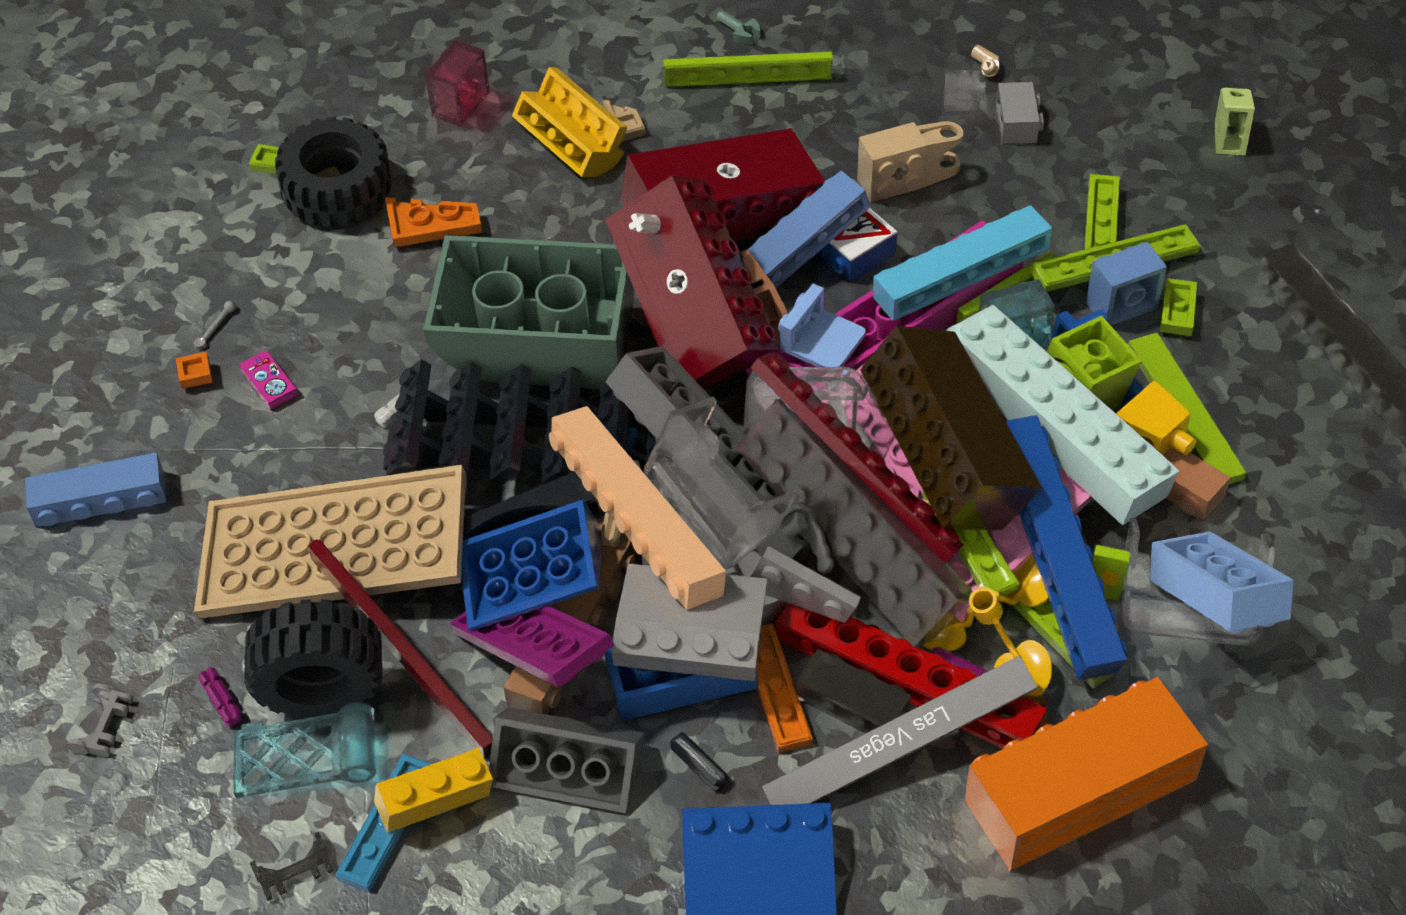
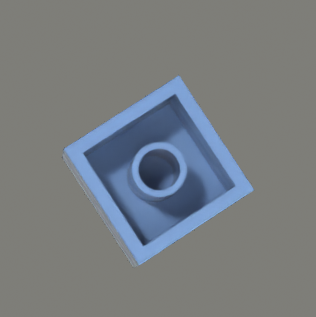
M1148 242L1130 246L1109 256H1102L1093 261L1086 304L1092 312L1103 310L1108 317L1110 325L1157 309L1167 266Z

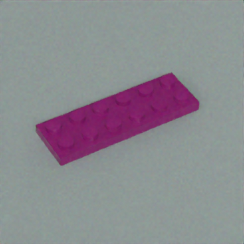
M545 606L474 631L468 629L466 612L449 623L455 635L557 687L573 680L579 671L590 663L601 659L604 653L614 646L609 633L550 606Z

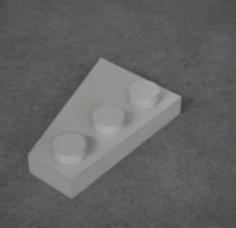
M769 546L750 576L767 579V596L843 623L850 617L861 598Z

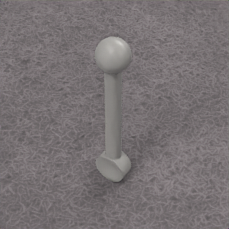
M233 301L225 302L224 310L205 334L194 340L193 344L197 350H204L207 347L206 341L227 314L235 311L236 305Z

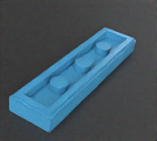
M402 754L389 779L431 764ZM374 804L335 874L337 881L370 893L405 827L387 833Z

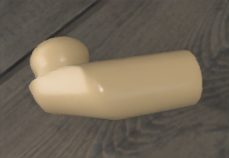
M976 45L971 52V57L982 63L981 69L985 76H996L1000 71L999 56L980 45Z

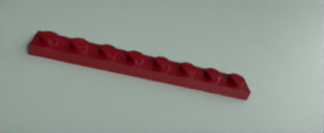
M770 352L759 357L750 368L944 563L959 552L964 544L959 540L957 532L954 529L942 528L932 507L927 502L919 500L910 491L909 484L902 477L896 476L886 466L885 460L878 453L871 451L862 442L861 436L857 431L847 427L837 417V412L832 406L823 403L813 393V388L808 382L798 378L789 369V364L783 357Z

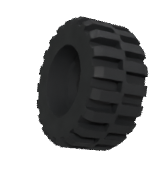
M327 117V120L323 121L316 119L312 120L311 124L307 126L303 124L297 127L296 132H291L284 139V143H281L275 158V168L281 197L286 207L302 220L306 218V222L313 225L321 223L323 227H332V225L340 224V227L349 226V222L355 221L358 223L363 221L367 214L370 216L378 210V205L382 206L384 204L385 197L387 198V194L391 189L388 153L386 145L379 137V134L372 128L368 129V126L362 122L354 123L352 119L344 117L342 120H336V117ZM330 167H348L352 169L348 173L336 177H320L315 175Z
M311 599L301 600L300 603L296 604L291 602L281 604L279 609L271 608L253 622L245 636L244 683L246 684V689L262 707L268 706L270 711L277 714L283 712L289 717L306 716L307 719L326 716L327 718L336 716L340 712H351L356 706L361 707L375 695L382 683L381 632L378 630L375 622L358 608L353 610L349 604L342 602L334 604L331 600L322 599L321 602H311Z

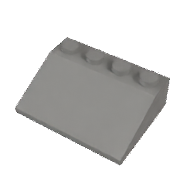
M628 564L613 636L614 646L611 650L614 666L755 681L767 579L726 574L723 597L686 610L678 599L672 597L668 586L660 576H656L652 572L650 566Z

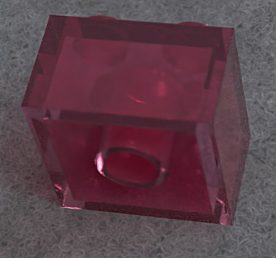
M454 40L442 52L439 59L427 69L425 82L432 117L461 127L490 93L483 49Z

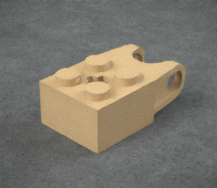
M950 121L919 126L912 122L859 137L857 180L866 191L870 203L915 191L956 175L960 170L961 161L957 154L948 151L962 142L963 129L958 124ZM944 131H952L957 135L954 137L946 138L942 136L941 133ZM951 161L954 165L952 167H942L940 162Z

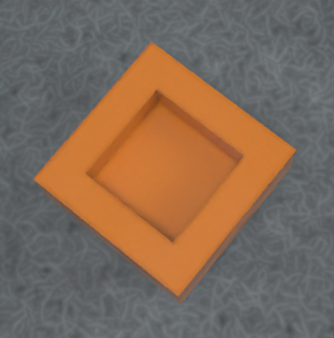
M207 351L176 358L178 378L182 389L213 383Z

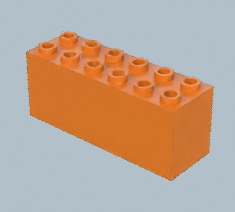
M1157 676L1147 682L1144 680L1138 681L1130 686L1127 691L1117 696L1108 695L1101 699L1096 706L1085 711L1082 709L1076 710L1066 720L1058 724L1044 725L1034 735L1024 740L1015 739L1009 742L1002 750L992 755L983 754L977 757L969 765L964 801L1008 869L1012 871L1196 781L1208 743Z

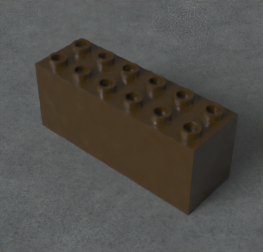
M896 326L860 371L943 529L1003 530L1042 489L1040 482L956 332Z

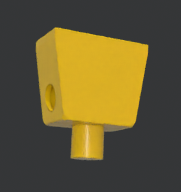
M1152 381L1116 413L1162 455L1173 447L1186 456L1196 444L1197 440L1186 433L1190 420L1189 411L1156 381Z

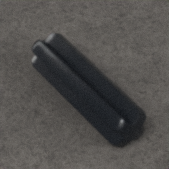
M681 732L670 741L671 750L713 790L718 791L727 783V773L685 733Z

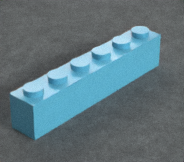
M1031 205L1021 210L1013 211L999 220L989 222L968 234H962L957 239L936 246L917 257L909 258L895 267L881 271L874 276L873 298L891 320L895 321L1049 250L1052 227Z

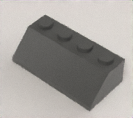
M507 707L495 718L489 771L493 778L491 787L627 813L640 769L645 733Z

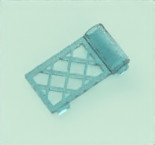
M351 702L343 706L338 713L265 726L262 721L242 724L241 730L234 731L233 794L236 798L338 780L363 783L370 781L376 776L374 709L362 702ZM331 726V734L321 744L311 738L318 728ZM293 732L299 736L287 750L276 744L284 734ZM253 739L263 741L264 743L252 756L244 752V741ZM307 742L315 747L316 750L303 763L293 755ZM273 748L281 756L268 769L259 761ZM323 754L332 759V770L316 772L311 768ZM289 760L299 767L291 777L281 778L276 775ZM254 766L264 773L256 783L244 785V777Z

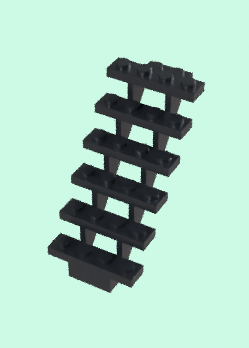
M421 359L411 368H406L400 376V393L395 403L397 412L388 421V439L383 449V455H385L383 470L387 471L386 476L408 473L416 468L417 464L439 468L462 465L465 472L468 468L491 469L489 481L498 486L510 480L520 471L542 472L541 484L549 483L573 472L568 468L562 455L558 451H554L550 444L549 433L552 432V417L588 406L631 459L639 461L642 472L658 490H661L685 473L679 468L673 456L656 442L655 436L646 426L636 420L634 413L628 406L615 397L613 390L605 382L608 378L600 386L599 408L580 398L582 372L573 367H570L561 375L555 376L551 381L549 387L551 392L550 402L548 406L529 395L532 370L522 364L502 377L499 384L501 389L499 403L478 392L482 367L470 362L461 370L453 373L449 381V386L451 387L449 400H446L428 390L432 365ZM423 419L429 422H446L442 431L443 445L421 434ZM474 424L496 425L493 434L494 448L472 437ZM525 426L547 427L544 436L545 450L524 440ZM627 428H635L638 432H648L646 455L626 444Z

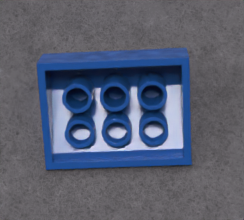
M583 500L466 539L462 542L461 575L467 626L470 631L599 589L602 557L598 519Z
M830 803L682 809L686 915H837Z

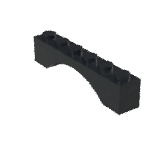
M573 471L566 476L541 484L532 490L512 496L505 501L485 509H480L464 517L463 541L580 500L586 503L597 519L605 516L606 512L601 509L598 500L592 492L584 488L582 480ZM428 587V588H420V589H421V591H424V590L429 589V588H431V587Z

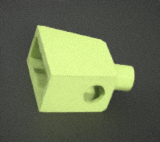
M1222 88L1220 90L1215 117L1216 154L1246 155L1255 110L1251 90L1238 88ZM1228 126L1235 128L1237 132L1229 134Z

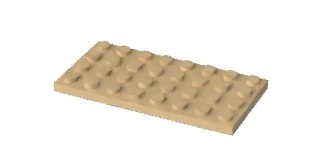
M456 465L209 501L194 607L195 614L201 619L280 608L281 604L291 602L296 604L300 603L301 600L311 599V602H321V599L331 601L345 599L311 560L308 545L316 539L324 543L368 595L461 583L466 472L463 466Z

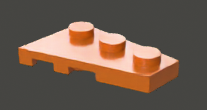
M385 197L394 247L444 239L445 235L463 236L482 232L477 203L441 201L438 205L423 204V201L419 199H411L410 203L396 202V198Z

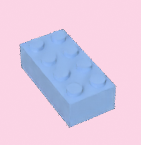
M1209 531L1152 542L1150 581L1163 588L1165 592L1171 593L1182 600L1185 605L1196 609L1204 617L1213 620L1222 626L1224 630L1232 633H1241L1246 628L1256 626L1270 627L1275 625V622L1291 619L1294 580Z

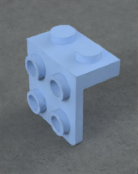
M812 284L805 294L801 293L798 296L792 311L789 314L783 315L779 322L780 350L834 374L839 372L863 340L865 328L824 310V288Z

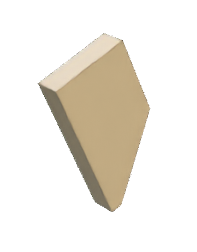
M609 100L602 101L603 107L628 127L622 141L646 135L645 126L637 109L627 106L621 108L612 105Z

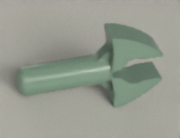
M724 10L718 12L717 20L734 30L733 42L753 45L752 35L759 40L761 39L760 26L755 18H752L747 23H743Z

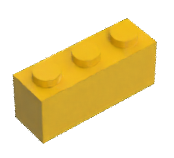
M476 748L377 783L374 803L385 830L389 833L488 797L493 778L480 748Z

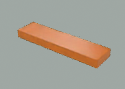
M774 624L762 625L757 663V690L777 751L782 753L810 746L813 744V738Z

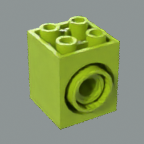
M1102 315L1052 338L1047 349V353L1112 411L1120 408L1142 363L1138 355Z

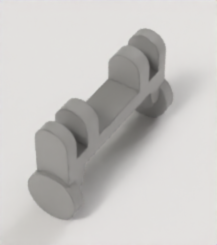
M95 684L92 691L102 700L103 714L93 733L85 738L71 739L67 747L72 752L81 755L89 753L101 757H109L111 750L108 747L114 746L116 737L106 733L114 715L127 716L129 707L126 705H131L134 698L130 694L115 691L107 685Z

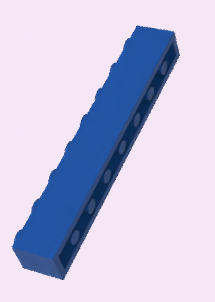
M1038 415L1006 420V424L1042 486V489L1019 512V516L1077 680L1081 681L1116 674L1127 660V647L1124 640L1119 639L1116 631L1115 614L1105 601L1102 579L1100 576H1096L1091 549L1083 541L1080 519L1072 511L1069 489L1061 481L1058 459L1056 456H1052L1048 445V432L1045 427L1041 426Z

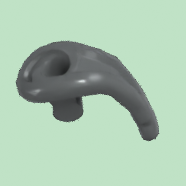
M791 503L776 511L774 518L782 523L783 535L791 539L800 533L809 542L813 553L818 558V571L822 574L830 573L834 567V562L830 558V549L826 544L824 532L819 526L813 511L802 503Z

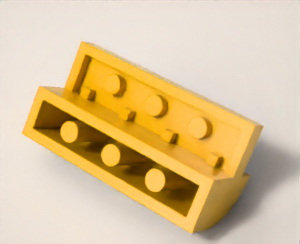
M557 67L548 68L538 92L522 91L512 117L581 177L600 176L612 169L620 161L624 151L619 146L628 127Z

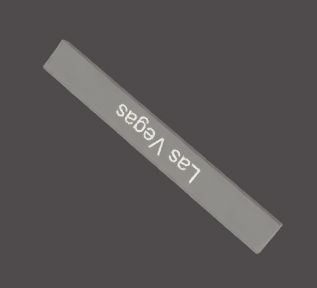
M1018 656L762 786V789L770 805L815 803L1037 690V685L1021 656Z

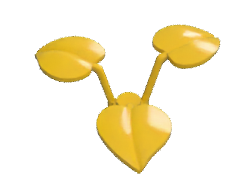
M1034 555L1014 573L1020 583L1017 591L1005 596L1000 595L998 591H993L986 587L973 591L969 597L970 607L967 608L968 616L963 623L936 601L930 603L917 615L905 621V626L911 636L926 649L932 651L934 647L938 646L953 652L966 643L967 634L965 628L972 625L975 616L982 624H993L1010 651L997 659L994 668L1021 656L1037 685V690L1025 696L1038 697L1042 695L1051 682L1052 662L1047 650L1034 640L1024 641L1015 648L999 621L1003 614L1000 602L1015 605L1019 600L1026 607H1036L1049 599Z

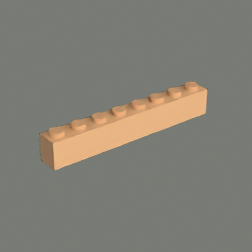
M588 406L552 417V432L549 433V441L553 450L558 451L562 455L571 471H575L582 480L584 488L592 492L598 500L601 509L609 513L615 521L618 530L626 534L632 542L635 551L643 555L650 564L652 572L656 576H660L668 586L672 597L678 599L686 610L723 597L726 570Z

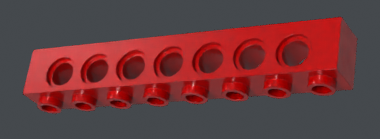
M788 603L776 620V632L780 642L915 707H919L978 677L970 669L959 668L945 661L938 654L925 652L915 647L908 640L891 636L883 632L878 626L866 624L853 618L852 615L843 623ZM905 670H914L915 672H906ZM942 684L946 685L947 687H938L936 685ZM1021 697L960 729L1003 749L1009 742L1015 739L1024 740L1034 735L1038 729L1045 725L1047 708L1042 707L1034 699ZM1005 714V715H1009V716H1011V717H1010V718H1004V717H1001V716H999V715Z

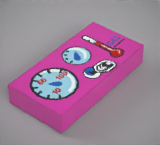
M267 350L239 364L241 372L270 410L298 396L295 386Z

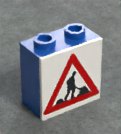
M869 208L815 255L822 257L837 274H841L849 282H852L896 254L897 231Z

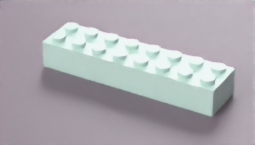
M991 305L947 329V331L956 332L1000 413L1008 420L1038 415L1041 426L1045 427L1048 432V445L1052 456H1056L1058 459L1059 467L1120 524L1124 525L1168 497L1180 470L997 307Z

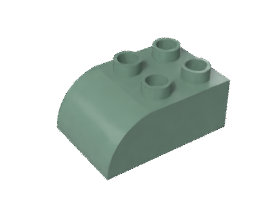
M445 235L423 332L433 351L453 368L461 370L470 362L482 367L480 380L500 383L506 373L512 372L522 364L532 370L530 386H550L555 376L561 375L567 369L573 367L582 372L580 388L595 390L600 389L601 383L611 375L626 354L635 290L615 244Z

